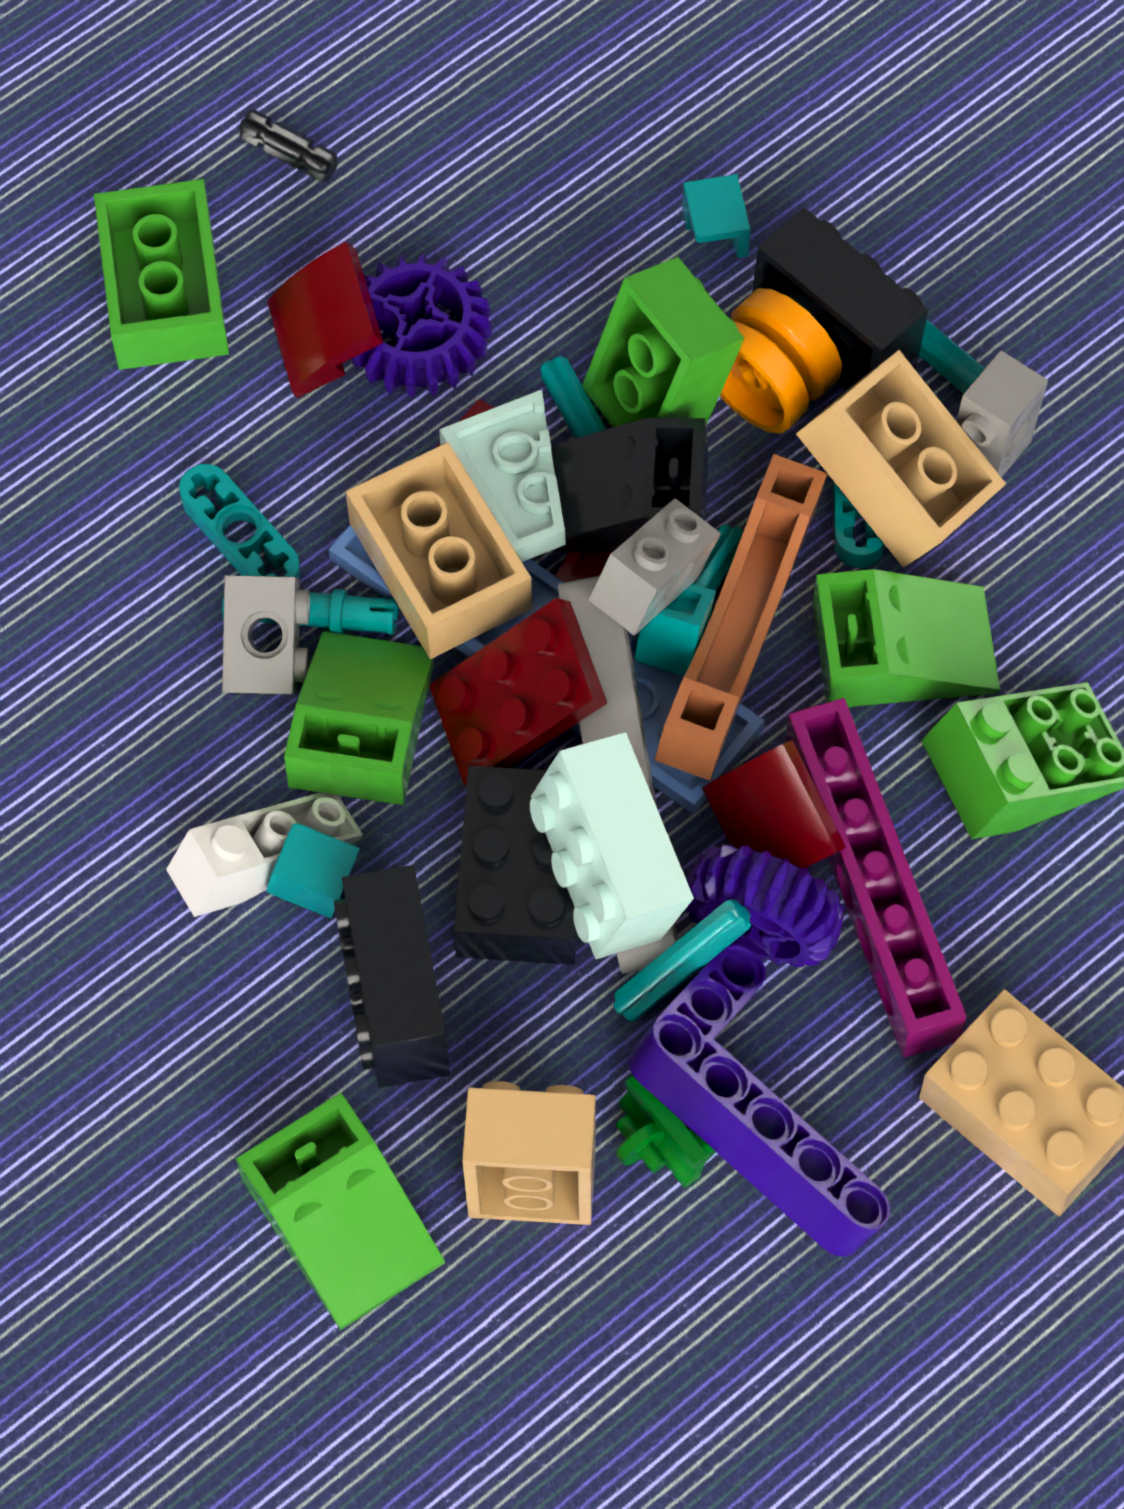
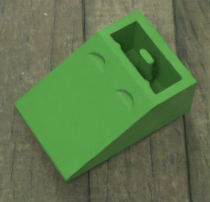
M876 569L816 574L812 607L826 703L845 698L848 707L998 694L1000 692L983 586Z
M322 631L295 706L284 759L288 787L404 806L435 657L429 659L424 648L418 645Z
M1088 682L956 702L921 740L972 840L1019 831L1124 789V749Z
M339 1093L236 1158L242 1182L340 1331L445 1264L444 1258L375 1141L342 1093Z

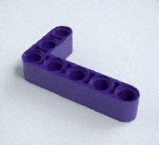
M730 944L698 973L632 1047L628 1055L630 1071L643 1087L823 1249L832 1255L840 1257L851 1256L887 1223L890 1216V1204L886 1195L872 1180L714 1040L759 990L766 979V968L762 959L755 951L741 944Z

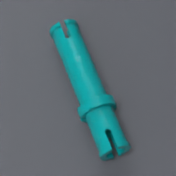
M335 588L332 594L310 592L309 624H299V626L329 628L331 632L344 634L345 630H356L395 635L397 624L394 621H398L399 606L392 597L387 599L348 595L346 589ZM223 598V601H222V616H223V620H224V598ZM266 618L259 621L262 623L278 624L275 620L271 618Z

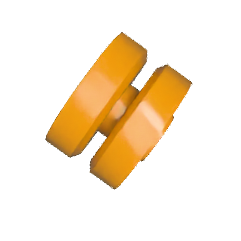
M757 288L731 313V319L745 339L720 397L734 412L750 424L769 433L782 434L808 410L809 400L815 401L821 397L841 377L842 362L837 347L826 330L806 309L790 297L773 289Z

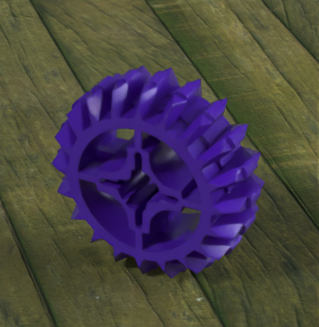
M421 253L417 263L407 264L406 260L399 254L396 260V267L390 269L381 262H378L375 268L376 278L364 275L379 329L385 330V336L396 340L395 348L384 342L351 359L356 370L365 369L366 378L370 384L384 379L385 389H387L389 394L400 385L406 386L407 394L412 399L417 392V387H427L428 391L435 397L439 390L438 383L445 382L456 389L459 383V373L473 376L476 370V360H484L487 353V341L492 336V323L489 321L490 305L487 302V298H482V288L478 280L468 281V273L463 266L449 272V263L444 256L435 265H430L425 255ZM438 303L449 308L459 318L461 324L449 320V314L438 310Z
M722 845L721 848L710 847L704 854H700L696 865H692L686 881L694 899L687 906L686 910L689 912V917L692 921L700 923L725 901L735 899L741 906L749 910L751 926L749 930L731 944L747 946L755 951L761 959L773 961L778 966L782 963H788L796 968L804 967L805 965L813 966L818 965L821 960L827 959L831 948L836 946L841 933L840 929L843 924L842 920L845 910L839 902V896L835 891L827 888V884L823 879L812 877L809 875L807 868H798L789 863L788 858L782 860L772 856L768 851L760 853L748 846H741L740 849L732 845Z

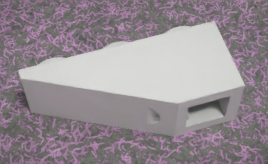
M319 792L189 829L166 870L193 916H200L243 903L265 891L290 828L295 823L348 844L360 840L363 834L339 795Z

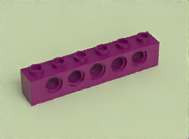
M845 698L788 714L785 742L793 740L846 846L845 849L829 856L828 860L902 1058L954 1043L962 1035L967 1016Z

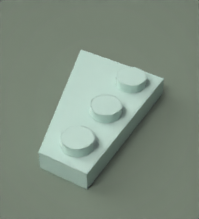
M542 389L439 429L440 444L443 445L449 442L522 562L566 545L565 527L557 479L554 472Z

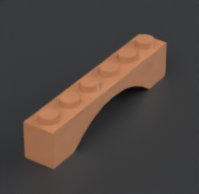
M773 454L712 615L689 668L682 679L664 724L655 761L710 781L815 514L827 473Z

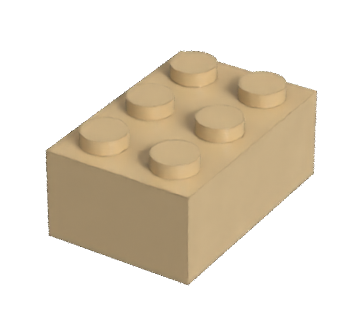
M900 350L870 371L796 433L903 568L940 544L1006 485L1004 480Z
M449 442L346 491L350 525L429 659L532 609L531 576Z
M1005 989L924 1076L919 1099L1059 1217L1124 1146V1088Z
M500 1081L485 1083L483 1088H468L462 1160L468 1218L591 1225L595 1170L596 1095L584 1094L580 1088L568 1085L550 1086L546 1089V1092L520 1091L518 1085Z

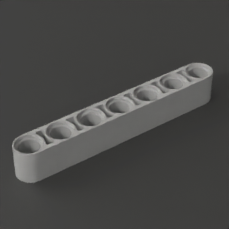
M600 576L558 583L559 598L571 602L607 700V704L579 722L582 742L585 744L626 732L657 807L628 631L588 601ZM676 921L661 940L617 953L621 973L642 971L677 942L679 937Z

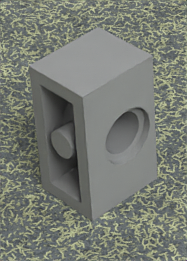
M1003 351L996 355L963 394L956 420L1001 478L1031 443L1048 384V379Z
M676 498L673 499L610 554L588 601L635 636L698 579L721 533Z
M225 575L222 693L298 694V682L304 683L309 670L308 648H299V624L308 625L310 619V591L300 589V578ZM266 618L275 620L282 629V641L271 652H264L258 649L252 637L255 625Z

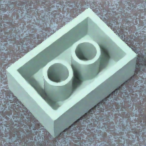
M627 733L560 750L531 795L530 813L537 830L540 833L545 832L553 851L551 863L554 876L561 887H567L574 904L573 920L578 936L584 943L589 942L595 960L661 940L694 898Z

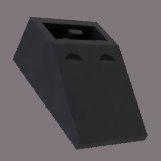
M645 418L551 445L566 545L551 551L613 552L675 498L705 521L709 457L705 418Z

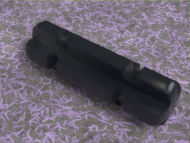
M251 110L247 113L239 126L240 137L256 147H260L262 144L265 145L263 151L298 170L306 167V174L319 181H328L336 171L338 162L335 152L322 145L313 147V140L279 122H274L273 125L270 124L271 118L257 110Z

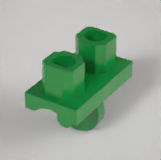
M632 1075L626 1079L625 1085L628 1087V1090L618 1104L626 1116L616 1123V1127L626 1141L619 1147L616 1156L625 1166L642 1159L652 1173L659 1171L666 1164L685 1189L700 1178L705 1162L716 1151L687 1125L685 1126L675 1114Z

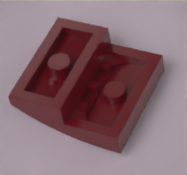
M347 241L300 269L267 301L292 393L297 398L346 375L342 363L384 343L357 250Z
M793 740L767 751L702 787L729 844L737 849H740L741 846H748L756 852L763 853L768 851L776 858L782 860L788 858L789 863L798 868H807L846 848Z

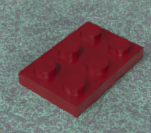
M559 598L553 599L429 684L464 786H467L468 766L510 768L607 704L571 602Z

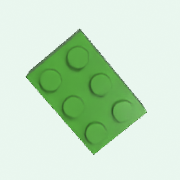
M204 179L94 194L110 331L119 370L229 355Z
M676 257L624 278L582 386L613 427L645 418H705L707 425L745 338L738 331L734 321L725 315L707 293L702 282L693 276L679 257Z

